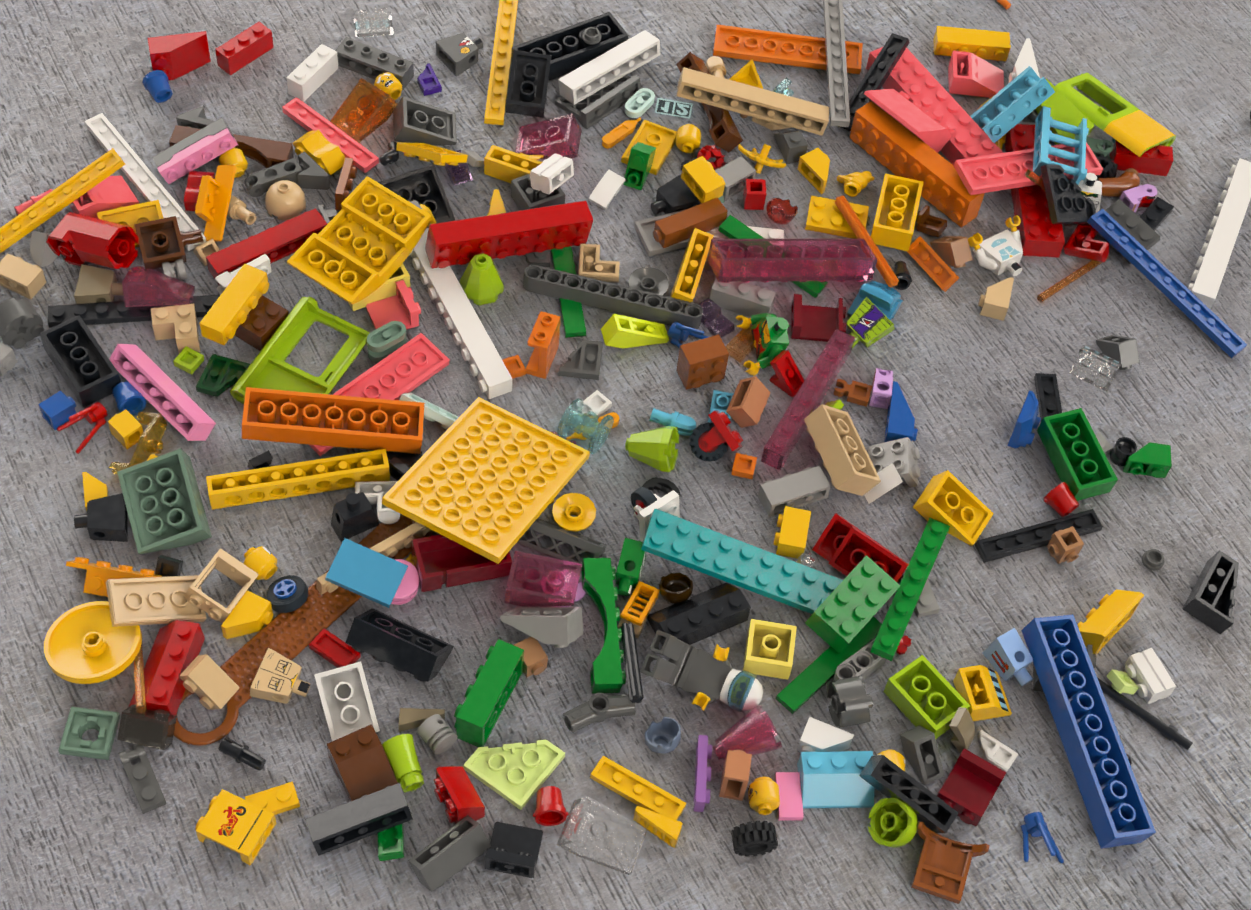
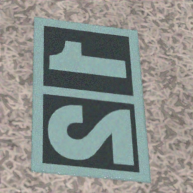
M658 98L655 113L690 119L693 104Z

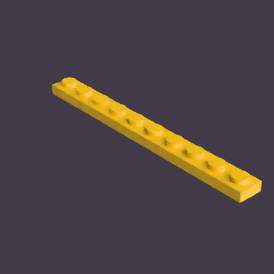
M499 0L484 124L504 125L518 0Z

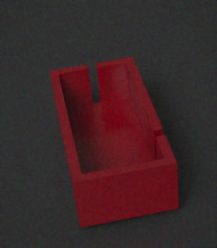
M441 534L412 540L411 555L414 566L418 571L421 592L442 589V584H445L447 588L510 576L512 567L510 552L497 564Z

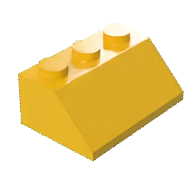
M1117 589L1110 596L1106 594L1099 602L1100 607L1098 609L1092 608L1087 614L1085 623L1080 621L1077 624L1085 647L1088 644L1092 645L1093 654L1097 655L1133 616L1144 594Z

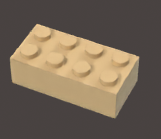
M822 404L804 419L807 431L815 442V449L821 455L823 466L828 471L831 483L837 490L863 496L881 482L848 412Z

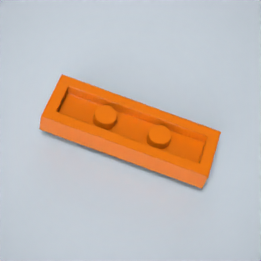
M921 236L910 245L907 252L944 292L959 279L958 275Z

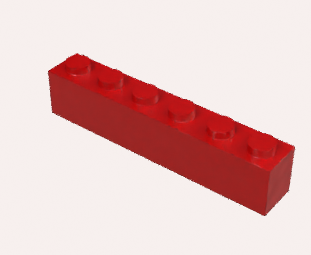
M316 208L304 212L297 217L286 220L279 225L268 228L263 232L206 256L208 270L215 279L220 274L226 271L231 273L264 254L269 257L271 264L295 253L313 233L318 235L327 225V222Z

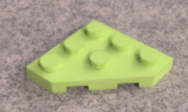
M538 740L536 743L522 744V742L503 744V747L488 748V746L478 747L465 762L463 768L515 807L522 810L565 758V752L548 740Z

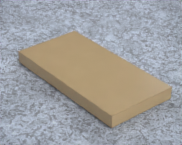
M199 575L108 579L106 581L112 627L169 624L175 620L204 622L207 619L206 612L199 607L191 605L184 598L190 586Z

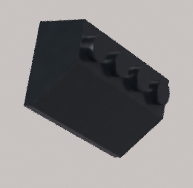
M726 582L692 596L683 603L673 604L649 614L647 620L655 634L657 630H660L691 645L748 621L751 606L739 588ZM663 638L660 641L662 646L664 645L666 638Z
M373 608L354 617L345 642L351 645L355 651L366 652L372 655L376 661L387 662L393 665L394 669L408 672L414 675L415 679L422 682H429L437 676L454 647Z

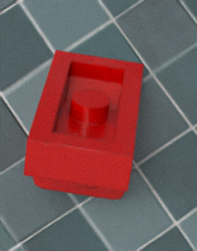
M783 350L770 362L775 371V374L769 379L770 382L789 396L794 397L807 385L789 350Z

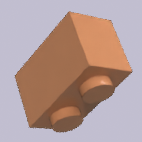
M756 376L742 379L739 381L726 412L741 428L757 425L771 392Z
M728 750L722 771L719 797L743 801L749 781L752 754H747L742 750Z

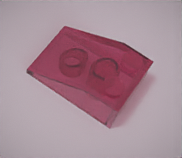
M573 114L520 126L515 153L544 155L540 159H548L553 154L570 159L578 157L582 130Z
M142 266L129 269L122 282L125 307L190 304L195 293V286L153 269H144Z
M515 551L504 603L522 607L574 606L582 564Z

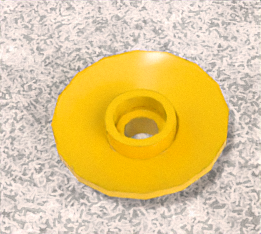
M568 493L555 501L552 516L559 527L567 531L577 532L585 530L592 525L596 517V508L589 497L580 493Z

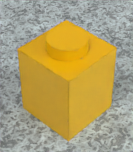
M126 409L108 420L111 434L126 449H129L145 438L142 425Z

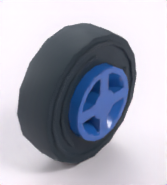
M284 576L269 586L266 598L271 602L274 611L278 613L292 612L306 602L308 587L303 579L298 576Z

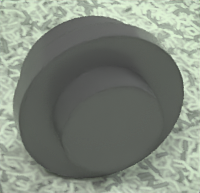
M588 27L583 32L582 39L585 43L594 45L601 41V34L597 28Z
M1151 549L1143 554L1142 563L1149 570L1156 571L1163 567L1164 556L1159 550Z

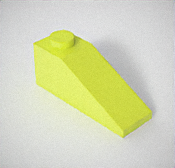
M613 314L601 328L605 345L624 349L668 343L669 341L665 324Z

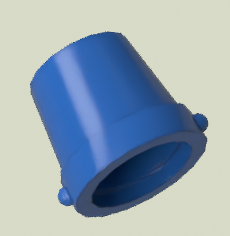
M154 70L143 78L142 83L145 89L156 102H165L171 98L173 93L164 71Z
M121 382L114 387L112 394L120 413L126 409L134 417L146 407L145 397L129 382Z

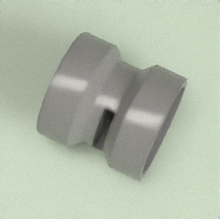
M177 259L173 263H162L166 283L173 282L174 279H187L183 259Z

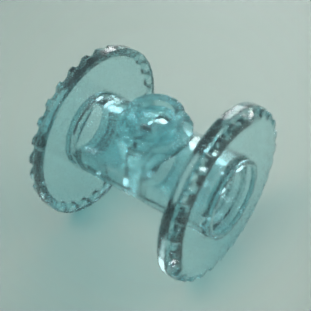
M577 398L564 412L559 422L557 433L560 437H565L571 430L578 434L582 433L583 437L590 440L588 451H590V454H595L607 440L614 419L611 415H607L601 422H598L599 417L594 412L582 413L584 402L582 399Z

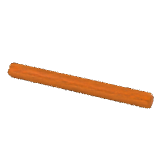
M845 196L837 197L835 201L836 206L890 288L897 286L899 279Z

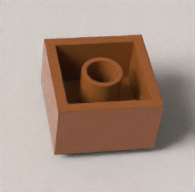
M720 335L680 345L676 371L686 390L699 388L711 382L716 383L725 378L729 352Z

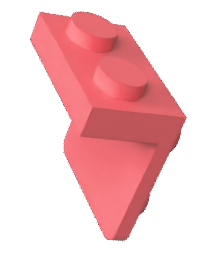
M404 280L396 282L395 296L366 305V310L375 329L391 321L402 322L406 330L419 326L421 309L418 302H414L412 289L406 286Z

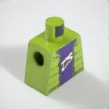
M866 297L847 321L846 325L851 333L843 340L850 348H853L859 341L866 347H869L892 332L895 327Z

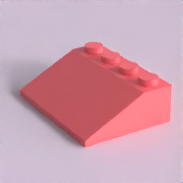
M894 89L869 90L864 93L872 102L937 153L941 151L953 136L947 131L949 127L942 121L937 123L935 121L936 117L928 110L924 113L921 110L923 107L915 100L911 103L908 100L910 97L902 90L899 93Z

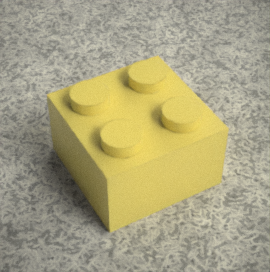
M751 619L747 633L743 672L788 680L793 665L797 626Z

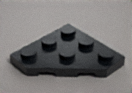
M1046 164L1041 166L1052 224H1089L1087 221L1096 213L1093 201L1090 198L1086 199L1081 194L1082 189L1073 179L1069 180L1063 174L1065 170L1060 165Z

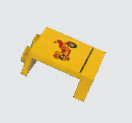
M222 789L218 796L212 798L209 804V811L205 817L202 816L198 820L195 830L200 842L203 843L208 838L239 853L242 862L251 866L275 827L276 819L274 813Z

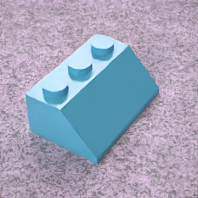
M873 751L801 752L797 767L798 772H800L803 808L873 807L875 788L859 776L871 756H873Z

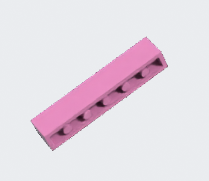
M117 344L109 358L116 370L188 441H206L216 423L137 345Z

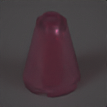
M762 705L753 708L715 740L716 745L712 748L718 760L723 758L725 761L728 750H742L753 756L778 750L782 747L781 741L776 743L774 736L778 735L770 717L766 711L761 712Z

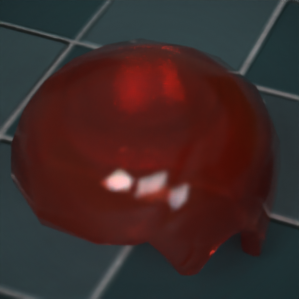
M773 197L766 205V212L774 223L788 224L797 215L798 207H792L789 199L782 200Z

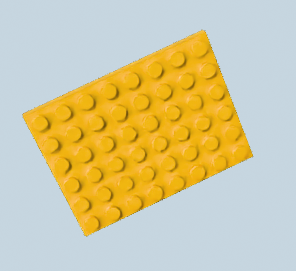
M478 397L382 497V504L499 564L587 461L590 451Z

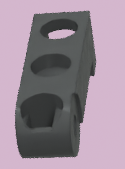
M295 157L249 175L245 179L244 184L252 197H259L267 192L272 184L281 180L296 182L298 185V174L302 172V168Z

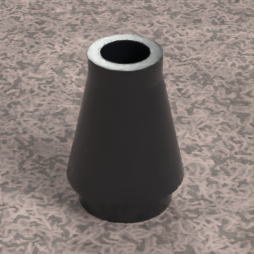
M898 261L894 265V273L899 282L894 287L898 290H905L910 286L912 278L907 269V264L904 261Z

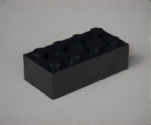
M79 315L39 333L44 350L83 408L111 395L114 387L121 383L118 371Z

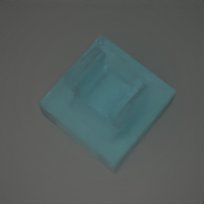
M786 77L775 87L773 92L792 96L794 92L788 88L792 82Z

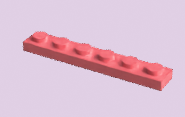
M294 98L282 107L284 114L308 132L320 130L330 143L339 146L346 158H353V165L363 173L368 172L379 164V158L299 98Z

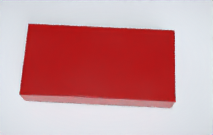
M325 628L309 644L311 650L337 668L356 663L361 657L360 652L355 651L351 646Z

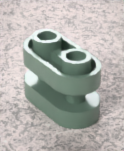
M391 321L370 332L367 336L369 359L378 363L406 344L405 325L400 321Z

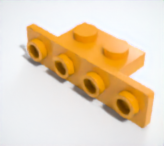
M218 165L215 179L209 175L202 176L195 214L206 221L204 231L206 242L211 239L215 242H221L223 239L236 166Z
M75 557V560L66 561V566L87 570L83 593L108 597L106 581L108 579L161 577V575L154 574L155 570L140 569V572L133 571V567L128 565H119L116 568L111 567L110 562L97 561L94 564L89 563V559L83 557Z

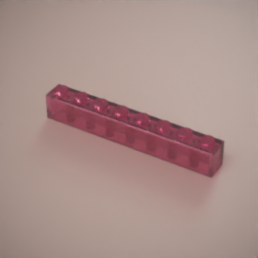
M838 329L835 330L766 443L761 462L778 470L782 469L807 427L804 419L819 407L850 355L855 337Z

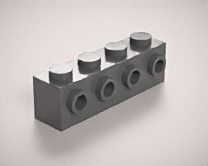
M345 37L335 50L338 56V66L374 80L380 74L392 73L401 82L402 90L405 89L414 76L413 62Z

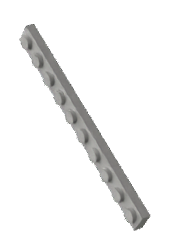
M823 0L830 126L849 127L850 109L842 0Z

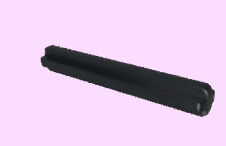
M624 622L620 628L622 631V646L629 698L632 703H641L644 696L634 626L632 623Z

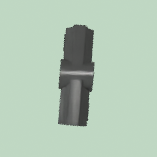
M596 693L590 697L589 701L563 713V719L569 731L574 733L594 722H603L607 718L635 715V703L630 701L629 694L607 696L603 693ZM594 706H601L604 709L597 710Z

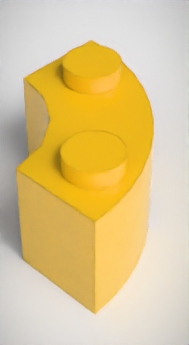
M320 130L309 131L292 143L297 155L306 152L329 175L343 167L345 156L339 146L330 143Z

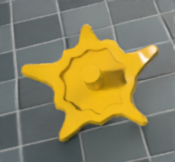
M740 144L738 145V150L756 162L754 167L756 173L760 174L764 165L774 168L786 167V163H782L783 159L774 160L767 157L771 148L770 145L764 144L760 154L757 153L755 148L751 152L744 149Z

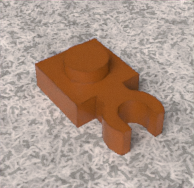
M837 379L836 386L842 389L835 388L833 395L837 397L848 396L847 402L867 407L873 386L853 380L850 385L845 380Z

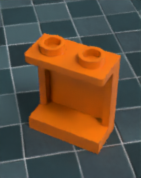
M542 311L539 313L527 341V345L534 347V350L527 364L526 374L546 379L559 348L560 316Z

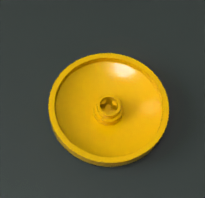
M108 601L88 602L66 611L52 624L45 637L44 654L51 670L60 678L77 684L99 683L115 677L131 665L140 651L142 632L139 625L112 627Z

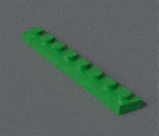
M929 518L902 578L900 587L873 643L871 653L892 661L949 531V525Z

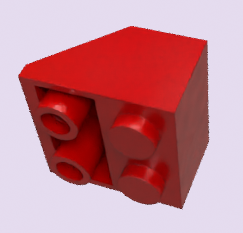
M463 766L436 768V779H434L436 789H434L438 801L440 803L444 802L447 808L445 813L449 822H454L456 825L467 815L475 821L485 817V806Z

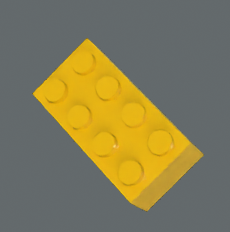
M885 173L871 232V238L876 245L909 251L923 181Z

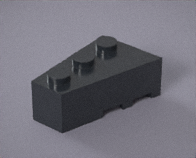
M1220 550L1205 564L1182 609L1217 633L1222 634L1234 622L1232 611L1233 606H1235L1234 589L1237 587L1239 563Z

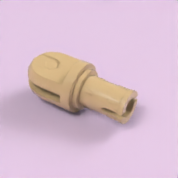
M712 56L706 61V67L710 75L724 78L726 68L720 57Z
M231 195L227 216L234 220L241 219L246 224L252 225L256 221V214L246 209V204Z

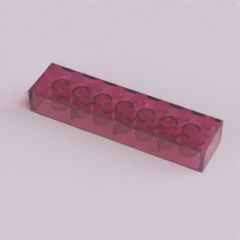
M711 239L707 259L718 282L723 283L736 281L743 283L750 281L764 283L769 281L863 282L864 280L873 279L877 258L865 239Z

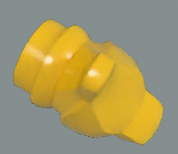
M869 171L837 176V181L844 184L845 194L851 197L857 196L862 189L866 188L869 182L875 179Z

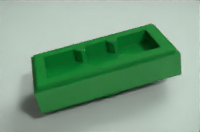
M403 823L378 833L379 861L404 858Z

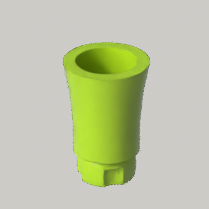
M401 734L385 741L382 744L383 749L403 792L414 791L424 784V779L415 751L413 735Z

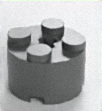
M21 297L23 300L10 298L0 304V336L6 344L14 346L16 349L24 347L27 342L40 336L39 333L44 331L41 317L30 300Z
M863 676L834 680L827 683L826 695L827 698H831L832 704L828 708L836 727H848L870 722L869 708L873 707V700L871 694H866Z

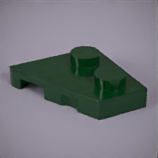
M212 354L196 385L197 392L218 397L239 380L250 364Z

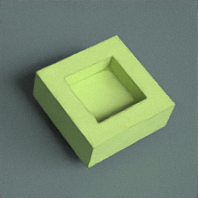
M1112 669L1107 674V678L1112 682L1111 686L1113 689L1121 694L1134 695L1139 689L1126 672Z

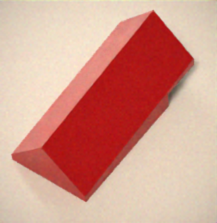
M837 513L834 514L812 549L829 561V565L846 576L866 555L897 583L902 579L909 565Z

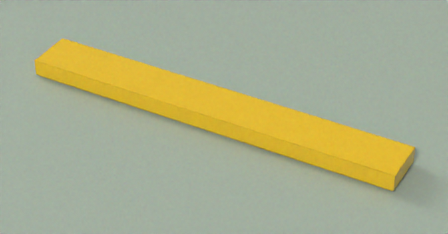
M114 148L0 228V253L126 165Z

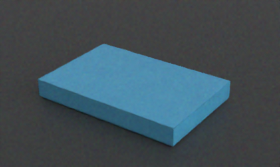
M344 538L325 580L389 608L408 565Z

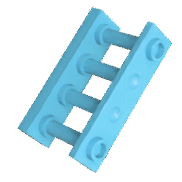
M1029 66L970 117L980 128L983 127V131L995 143L1055 93V91L1044 77L1040 79L1032 67Z
M1043 106L1035 121L1033 174L1040 176L1042 174L1040 167L1046 164L1060 165L1065 170L1064 173L1074 175L1073 180L1079 185L1080 181L1084 180L1087 175V169H1085L1086 137L1089 132L1087 119L1083 118L1078 127L1053 120L1050 117L1051 108ZM1050 127L1075 134V139L1054 134ZM1049 140L1074 147L1075 153L1051 147ZM1048 154L1074 161V167L1051 161L1048 158Z

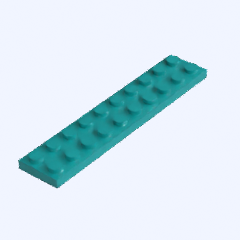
M655 508L651 514L641 547L643 551L813 614L843 581L832 575Z

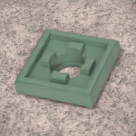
M71 707L59 746V753L109 760L120 720V713ZM95 729L99 731L98 739L94 742L82 740V735L86 730Z

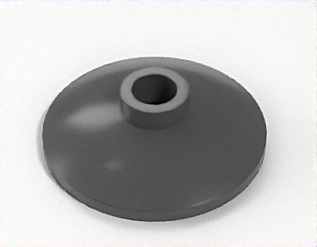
M642 267L631 273L628 279V287L664 296L668 291L669 281L667 276L659 269Z

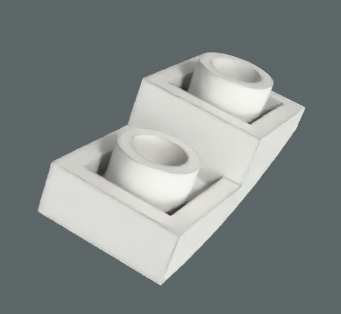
M608 170L593 190L589 201L606 210L626 179Z

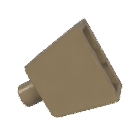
M81 265L74 294L76 304L114 302L115 295H127V283H117L114 271Z

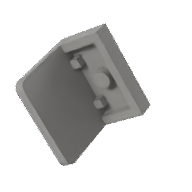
M908 437L871 445L868 448V455L877 473L893 463L900 477H903L910 488L918 486V477H920L918 459H920V452L918 447H915Z

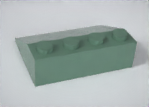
M181 448L117 472L138 554L188 546L212 537L190 456Z

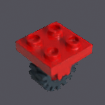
M717 410L708 415L713 423L707 422L698 425L693 430L692 435H690L689 444L691 451L697 458L703 461L710 462L722 458L727 453L728 446L735 452L743 447L741 444L743 439L737 430L732 431L729 427L731 421L725 412L720 413Z

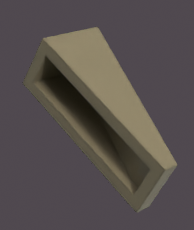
M400 708L399 732L419 727L427 718L434 714L441 715L445 720V709Z

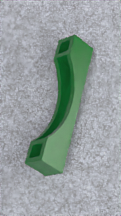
M584 558L581 566L582 589L597 606L604 626V644L590 670L592 694L620 693L622 685L626 683L625 670H621L624 652L623 649H619L622 631L621 628H617L620 611L619 607H615L618 590L617 587H613L616 570L615 566H611V558Z

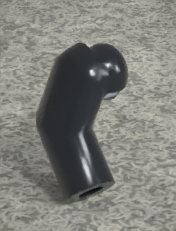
M396 142L388 143V151L380 156L379 160L382 165L392 164L399 159Z

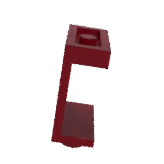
M794 294L791 305V339L840 343L841 336L846 334V323H843V319L846 317V307L843 306V298H839L837 307L832 308L802 305V294Z
M964 748L944 785L938 792L937 797L958 812L957 816L964 823L977 827L1007 772Z

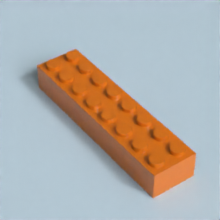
M870 101L855 111L849 137L854 143L879 161L881 165L889 169L895 176L923 181L921 196L961 228L977 217L985 193L970 195L956 169L949 161L874 102Z
M246 387L242 418V439L368 450L386 449V451L420 454L423 439L424 403Z

